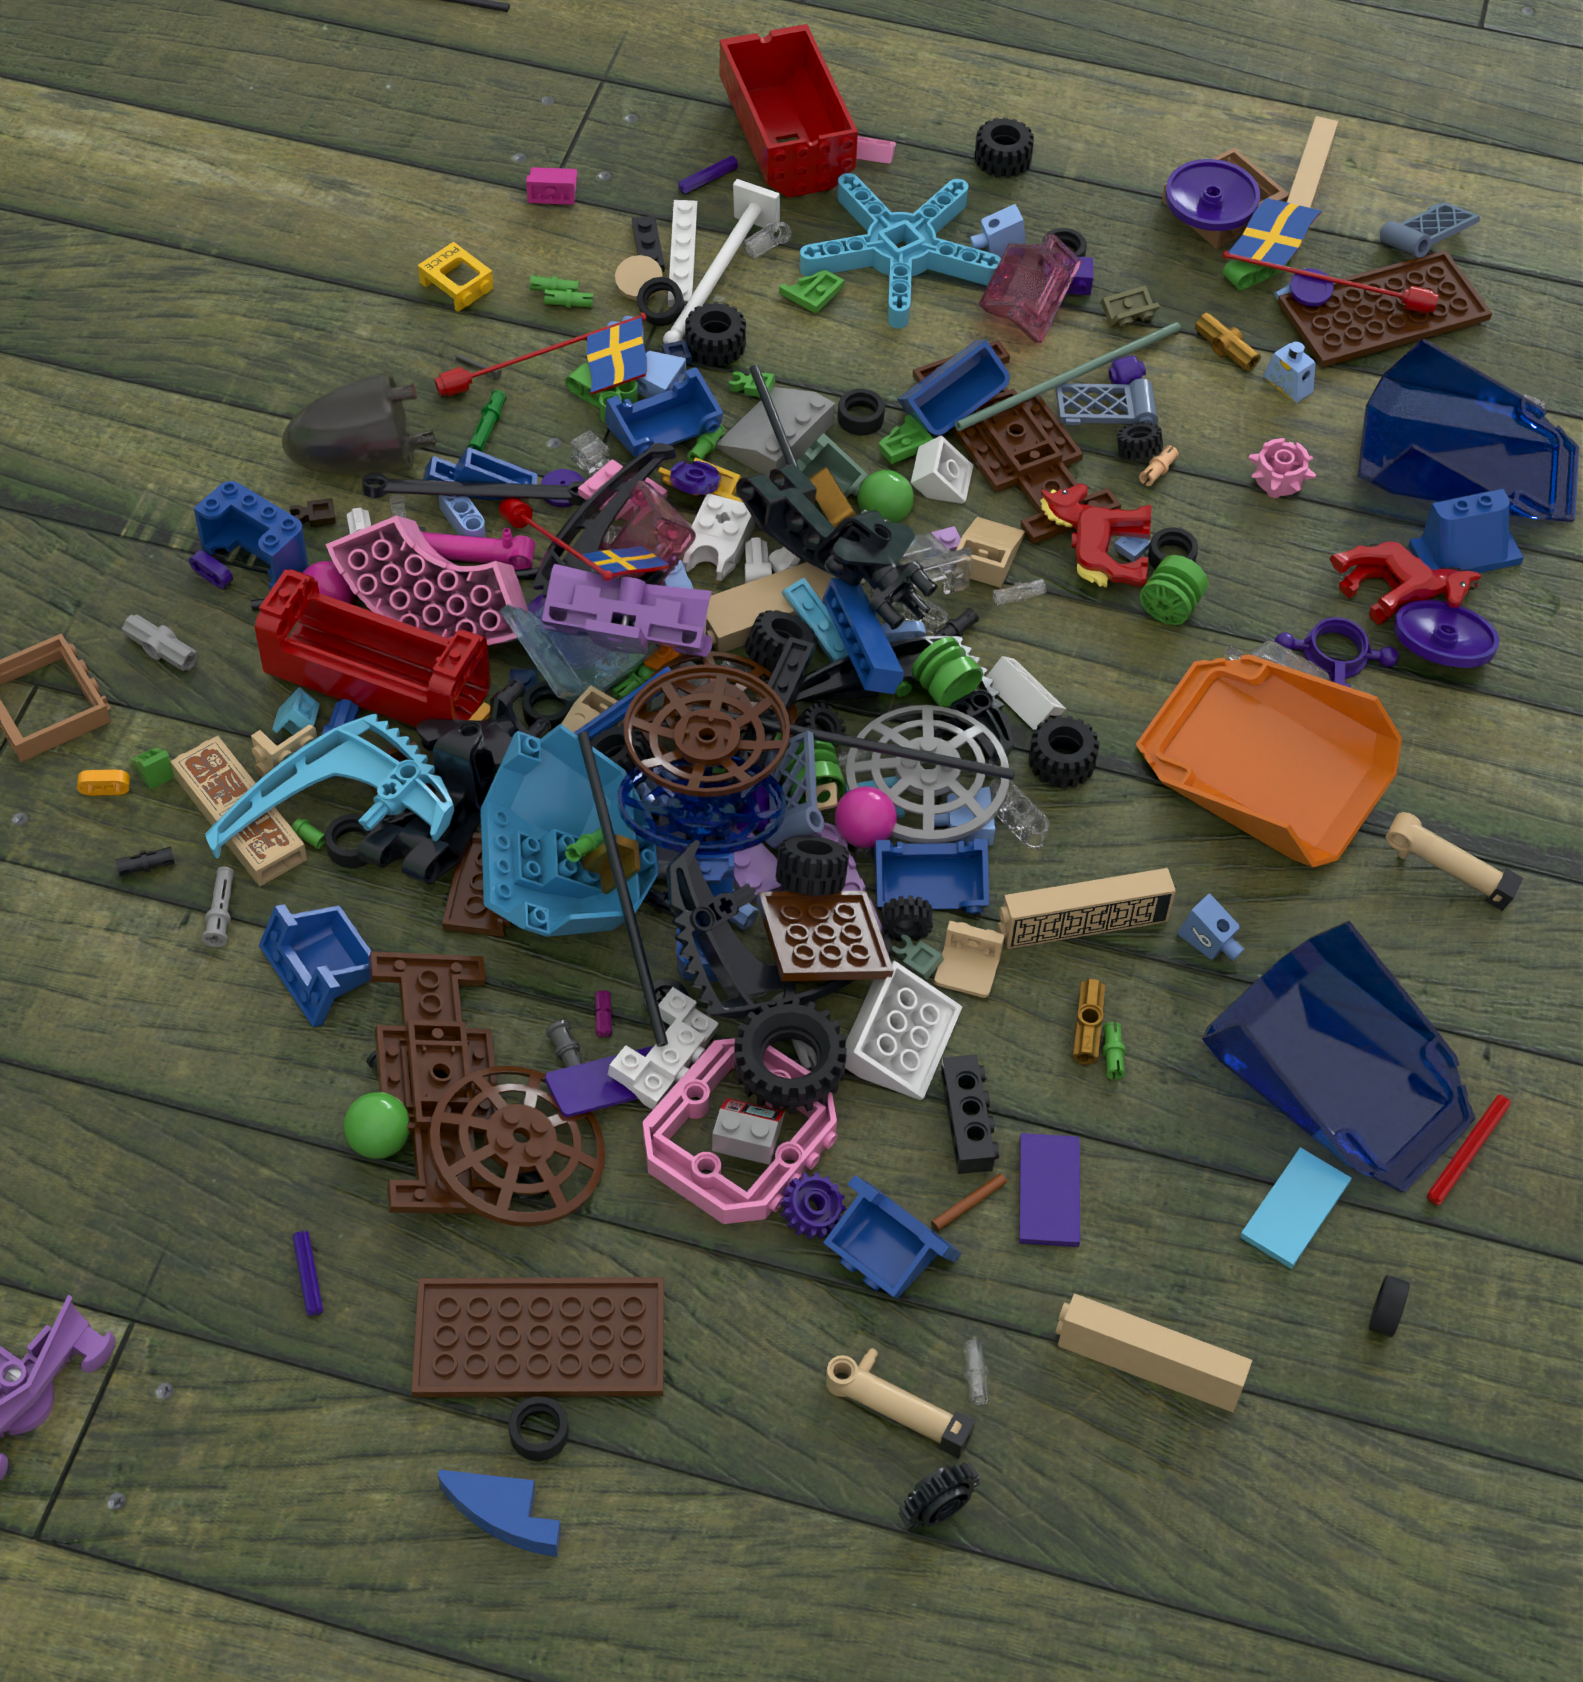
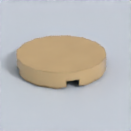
M643 255L631 256L623 260L615 273L619 292L626 298L637 301L639 289L646 281L662 277V269L659 264L652 258ZM657 292L651 294L649 298L655 296Z

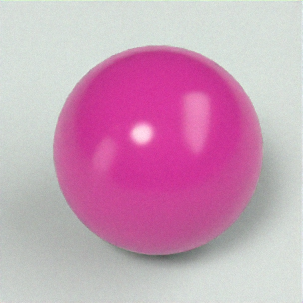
M332 561L316 562L303 571L304 574L318 580L320 594L353 604L355 594Z
M870 786L857 787L847 792L839 801L835 811V824L839 834L849 844L859 848H873L876 840L889 839L897 822V812L891 798L880 789Z

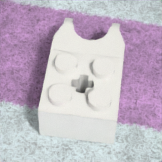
M706 494L686 537V552L682 562L685 571H690L700 562H711L717 566L716 580L722 581L735 568L744 552L745 542L749 541L755 527V520L744 503L713 494Z

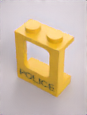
M452 242L418 265L419 283L425 287L432 283L454 299V307L457 312L471 305L475 300L489 293L494 288L492 270L455 242ZM462 261L479 275L465 285L458 286L445 275L461 265Z

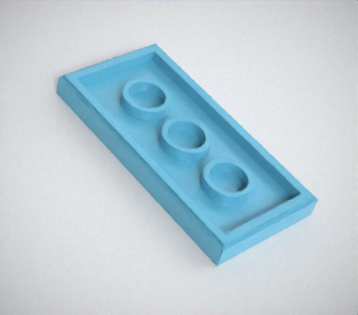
M1300 1147L1241 1232L1240 1238L1292 1269L1350 1184L1352 1178Z

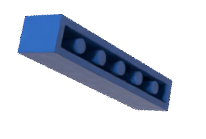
M831 577L823 601L864 689L894 694L898 684H901L904 672L876 614L869 608L870 602L861 584L853 586L841 579Z

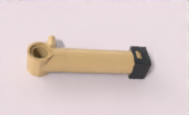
M1402 812L1397 814L1385 837L1386 842L1392 848L1400 851L1398 855L1401 859H1405L1411 853L1416 854L1487 895L1486 902L1502 911L1514 899L1523 880V877L1507 868L1502 873L1422 827L1420 820L1410 813Z
M873 1348L869 1349L868 1353L864 1355L859 1366H857L852 1358L845 1355L836 1356L828 1363L826 1387L830 1393L838 1397L847 1396L939 1443L940 1450L960 1459L973 1434L975 1420L958 1411H955L953 1415L869 1373L878 1355L877 1350ZM838 1373L847 1374L849 1378L841 1380L835 1377V1375Z

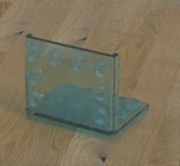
M593 568L588 571V572H591V573L600 574V573H598L597 571H595ZM509 604L500 610L556 696L575 702L590 686L605 692L660 649L658 644L649 643L647 654L620 652L595 645L587 632L578 631L576 634H567L547 630L543 627L542 622L544 606L534 614L531 611L527 612L521 607L517 608ZM612 617L611 623L621 624L622 619ZM629 621L628 626L634 627L635 621Z

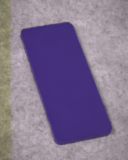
M654 1046L634 1051L646 1057ZM617 1055L551 1071L546 1074L545 1082L559 1107L560 1113L564 1117H572L639 1099L626 1086L607 1075L609 1065Z

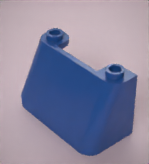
M697 367L686 370L685 375L687 378L682 383L678 381L673 382L671 390L632 404L628 398L622 403L619 396L607 399L605 423L610 432L634 457L655 443H664L672 446L719 429L723 419V411Z
M973 839V842H967L965 846L964 841H958L957 843L903 844V842H897L896 846L893 847V843H890V840L875 841L873 861L876 909L881 910L886 902L890 903L892 898L898 900V896H903L904 899H908V895L913 896V899L917 897H922V901L926 899L931 904L932 910L966 909L967 914L983 913V908L989 907L988 839Z

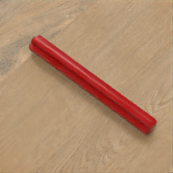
M1501 1094L1496 1096L1429 1190L1427 1195L1428 1201L1435 1205H1440L1508 1110L1511 1104L1509 1098Z

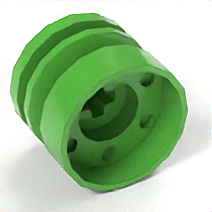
M1167 556L1160 562L1153 575L1141 589V603L1145 610L1156 620L1170 625L1183 624L1207 591L1209 584L1207 575L1199 565L1184 556Z
M953 637L941 638L927 647L918 656L911 670L912 676L917 681H920L921 686L929 689V695L939 706L950 708L954 701L973 692L982 681L984 675L983 669L972 657L966 656L965 649L959 646V643Z
M814 740L816 786L832 782L836 783L837 798L839 800L846 791V782L839 767L835 748L832 743ZM804 742L799 745L795 752L798 756L801 755L805 748ZM794 757L786 768V771L789 773L797 761ZM804 765L797 776L799 781L802 780L806 773ZM795 782L788 791L790 798L798 787V784ZM806 790L802 794L800 800L798 801V804L806 802ZM828 791L821 792L817 796V802H826L829 800L831 793Z

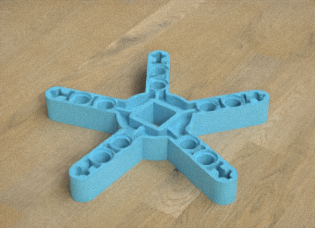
M845 173L838 178L837 199L868 234L803 246L800 250L799 270L804 276H812L823 270L836 273L873 266L879 272L889 276L888 324L894 328H904L909 323L912 276L921 274L929 269L982 285L994 286L1000 282L1002 259L996 254L936 238V233L967 206L968 183L962 179L949 181L913 214L907 212L892 213L856 175ZM902 241L907 244L899 249L896 244Z

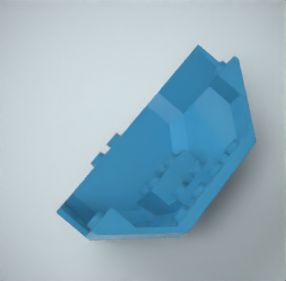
M561 723L541 739L520 731L514 733L481 807L484 906L518 927L546 937L611 931L625 922L617 888L609 894L602 893L601 875L582 869V858L577 862H571L565 855L568 845L577 842L578 838L583 834L593 833L598 828H601L578 736ZM592 747L614 835L618 834L638 841L640 871L627 880L634 912L636 913L658 876L655 827L626 771Z

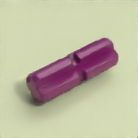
M599 990L595 993L596 1035L600 1038L610 1037L612 1034L611 993L607 990Z

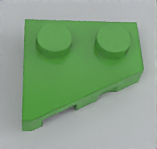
M823 270L812 276L799 278L797 284L787 286L785 283L780 285L779 294L816 314L844 288L845 280L827 270Z

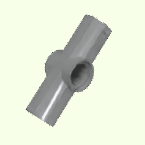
M131 614L125 620L122 627L123 634L140 644L151 658L155 660L162 658L182 671H189L195 665V661L198 658L197 651L179 641L168 627L161 625L158 628L139 615Z

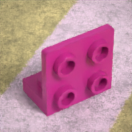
M532 167L530 175H527L526 180L528 203L574 205L577 169Z

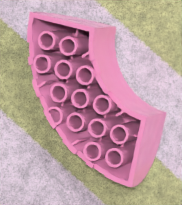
M394 516L325 544L334 565L349 584V588L374 613L448 639L450 637L453 638L457 630H466L486 637L487 646L511 642L530 634L531 625L528 608L512 565L498 561L478 566L455 565L439 555L429 545L420 532L416 521Z

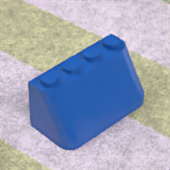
M975 340L897 398L903 409L930 434L942 435L955 426V422L967 417L1003 390L1009 383L1010 375L988 341Z

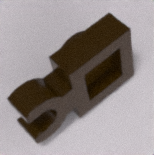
M333 498L307 501L308 507L299 505L289 507L290 514L299 519L302 525L305 522H310V527L336 524Z

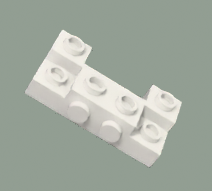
M674 987L659 1003L662 1020L671 1025L666 1031L668 1045L657 1047L656 1044L646 1057L625 1045L609 1065L607 1074L626 1086L644 1105L652 1110L686 1074L690 1065L695 1063L705 1052V1046L716 1034L719 1025L717 1021L695 1008L697 1003L695 1000Z

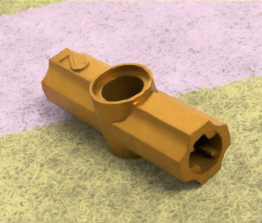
M1207 312L1196 322L1195 330L1211 342L1212 348L1218 356L1225 357L1227 355L1248 372L1253 370L1260 361L1261 355L1244 342L1243 335L1237 328L1231 327L1228 329Z
M1088 979L1080 983L1073 1060L1082 1065L1097 1063L1099 1055L1105 984L1096 979Z

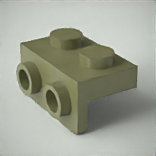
M1146 285L1105 297L1100 301L1110 327L1119 325L1120 328L1129 326L1137 319H1141V321L1149 320L1155 316L1154 313L1160 307L1158 302H1152Z

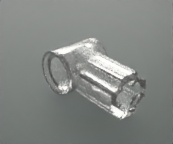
M769 222L763 229L743 240V248L751 259H756L778 244L786 243L791 237V228L785 222ZM777 227L780 230V235L778 238H776L774 234V231Z

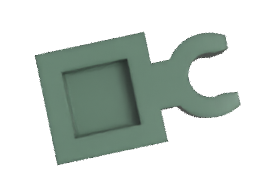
M902 935L901 939L906 946L903 949H898L893 945L891 948L897 958L904 959L905 967L927 980L944 960L942 954L921 940L914 946L909 936Z

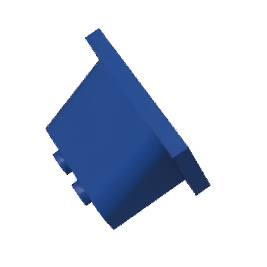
M1504 489L1432 503L1422 537L1410 539L1408 545L1411 553L1415 557H1419L1431 570L1454 566L1455 568H1461V570L1481 573L1522 564L1524 558L1509 532V498Z
M285 904L274 907L258 946L312 1027L321 1026L334 999L370 981L368 957L371 949L366 945L340 906L291 914Z
M856 1175L853 1176L847 1185L859 1194L823 1242L842 1257L839 1262L853 1273L858 1269L866 1275L863 1279L865 1283L876 1291L881 1287L897 1299L938 1254L952 1262H956L962 1252L871 1183Z

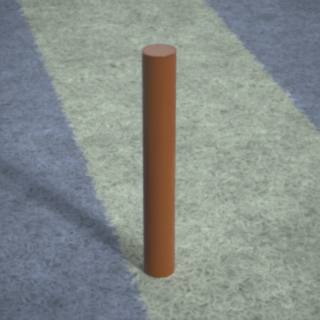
M1002 1173L996 1175L932 1220V1227L939 1231L1006 1184L1005 1176Z

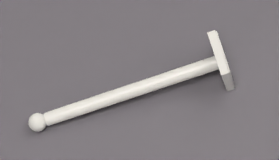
M736 179L733 184L734 218L740 220L671 330L665 333L663 337L664 344L682 341L685 335V321L690 311H694L695 307L703 306L753 224L777 232L780 227V193Z

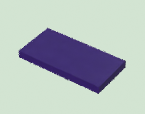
M1020 1134L1019 1244L1079 1247L1080 1141L1078 1136Z

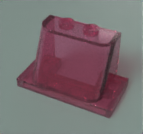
M1047 234L1042 244H1008L978 305L987 313L1011 320L1034 343H1042L1082 261L1055 234Z

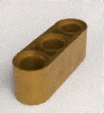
M824 467L808 478L816 486V500L834 528L845 518L856 515L827 467Z

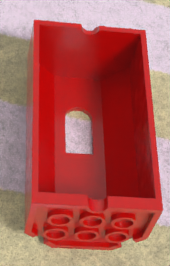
M808 24L770 30L766 37H759L757 33L720 40L719 76L767 185L788 198L834 189L838 185V178L842 174L850 173L856 168L858 130ZM793 137H797V138H798V140H793V141H788V142H783V143H778V142H777V140H782V139H787V138H793Z

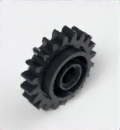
M966 1462L959 1466L955 1464L954 1466H945L937 1469L915 1485L914 1491L910 1492L908 1498L903 1501L905 1504L899 1508L900 1512L898 1514L908 1529L913 1527L916 1530L920 1526L923 1528L925 1526L937 1525L956 1514L967 1504L971 1498V1493L975 1491L974 1488L980 1484L978 1481L981 1477L972 1464H966Z

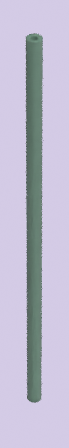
M1178 322L1172 323L955 422V427L958 431H961L1104 366L1115 359H1119L1180 331V324Z

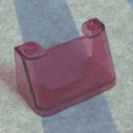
M639 479L630 492V499L634 505L638 506L637 510L611 544L602 541L599 551L626 549L641 545L669 564V568L662 570L666 573L667 577L694 542L696 533L691 524L650 483ZM646 572L614 576V578L622 580V577H636L639 579ZM666 577L663 578L656 585H661L662 582L666 579Z

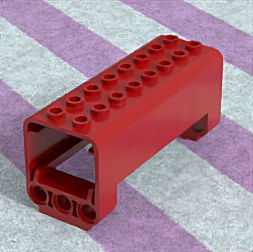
M292 569L284 570L259 607L260 612L255 622V633L264 673L338 700H351L363 709L416 728L420 722L427 719L469 720L481 706L489 692L491 679L486 637L466 630H457L453 638L442 637L320 594L318 580ZM298 621L297 627L295 628L291 636L287 638L288 634Z

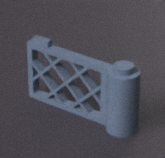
M1446 202L1435 204L1429 207L1427 211L1400 224L1388 221L1380 229V240L1384 244L1420 258L1427 254L1431 245L1480 222V215Z
M1136 379L1130 385L1064 383L1055 387L1060 423H1065V425H1080V423L1131 424L1135 422L1136 424L1152 422V425L1158 423L1153 386L1147 379ZM1062 392H1071L1075 396L1070 399L1062 394ZM1096 393L1099 395V397L1093 399L1087 394ZM1123 393L1124 397L1119 400L1111 394ZM1082 399L1083 401L1088 403V405L1082 407L1076 402ZM1107 400L1113 405L1107 408L1101 402ZM1071 407L1077 413L1065 414V410ZM1096 408L1102 413L1093 414L1090 412V410ZM1119 408L1126 412L1127 415H1118L1114 411Z
M807 730L789 738V745L784 758L768 776L770 823L765 827L764 838L767 844L774 849H779L780 843L785 839L795 836H812L824 829L823 816L817 809L813 732ZM804 742L805 748L801 755L798 756L795 752L799 745ZM770 750L764 761L765 768L775 759L779 750ZM794 757L797 761L789 773L786 771V768ZM804 765L806 773L802 780L799 781L797 776ZM784 774L787 776V779L779 790L778 782ZM795 782L798 784V787L790 798L787 796V793ZM806 790L807 802L799 805L798 801ZM785 799L789 803L784 811L780 813L779 807Z

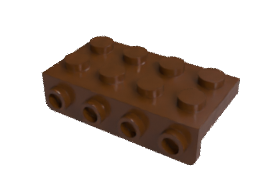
M474 833L461 862L455 867L442 927L443 930L504 937L506 926L511 927L512 922L484 906L482 834Z

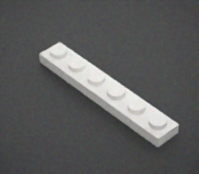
M674 200L669 278L676 282L681 289L685 307L693 295L697 201ZM668 291V307H672L675 299L673 294Z

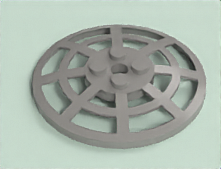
M918 705L899 708L873 720L857 736V738L864 739L873 730L883 736L879 742L888 743L892 741L897 746L960 758L956 749L967 743L974 752L977 762L985 763L982 750L973 739L983 734L997 750L1001 762L1000 767L1009 768L1008 759L1003 747L986 726L969 715L946 707ZM922 713V720L906 722L893 729L882 724L896 717ZM933 714L956 717L972 727L963 731L950 723L933 720ZM923 727V737L910 741L899 734L911 728ZM934 727L948 730L957 736L948 742L934 737ZM850 748L847 756L846 782L848 791L858 787L855 773L871 771L877 788L885 792L895 806L909 812L923 814V830L895 824L891 836L910 842L946 843L974 834L997 815L1004 804L1008 792L1009 780L1001 778L997 795L984 810L974 799L983 785L984 774L977 773L974 783L967 791L958 782L961 774L959 769L933 764L935 768L932 770L924 769L921 765L925 762L900 757L880 759L881 753L873 752L871 760L855 763L858 751L856 748ZM895 768L899 781L892 788H889L882 778L880 769ZM907 789L914 794L923 796V805L909 802L899 797V795ZM950 790L958 797V799L949 803L934 805V796L942 795ZM966 805L975 816L971 821L957 827L934 830V815L952 812Z

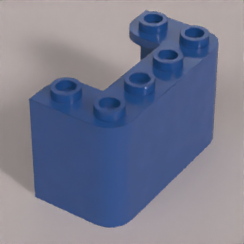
M235 481L224 482L194 507L202 550L211 555L215 553V549L226 548V551L231 553L240 546L271 565V568L268 570L269 578L272 579L269 584L270 591L285 569H292L303 573L309 567L301 521Z
M695 853L698 865L713 897L723 892H733L734 853ZM695 918L697 924L700 926V922L697 918ZM677 928V935H678V934L680 933V929H679V928ZM694 938L709 982H719L697 939ZM677 941L678 974L685 981L692 982L694 974L685 971L689 960L679 955L684 945Z

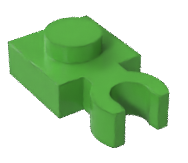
M733 372L734 381H729L731 391L738 392L744 390L745 395L760 397L751 373L749 376H745L741 372ZM762 373L770 394L775 383L774 374Z

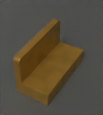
M615 834L627 881L640 871L638 841ZM604 842L582 858V869L600 874L602 893L609 894L616 889V884Z

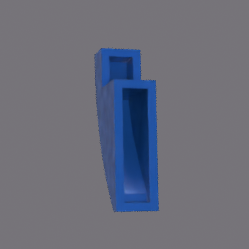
M468 447L457 464L432 456L425 467L423 480L536 484L538 474ZM468 496L469 498H472V499H486V500H503V499H505V498H501V497H474V496Z
M439 1470L438 1480L440 1489L452 1504L476 1526L514 1547L537 1554L558 1557L561 1538L560 1520L532 1517L536 1493L534 1480Z

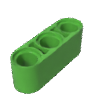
M1235 259L1229 261L1223 269V275L1238 290H1244L1283 272L1282 270ZM1291 259L1288 261V263H1287L1285 266L1289 267V265H1290V263H1291Z

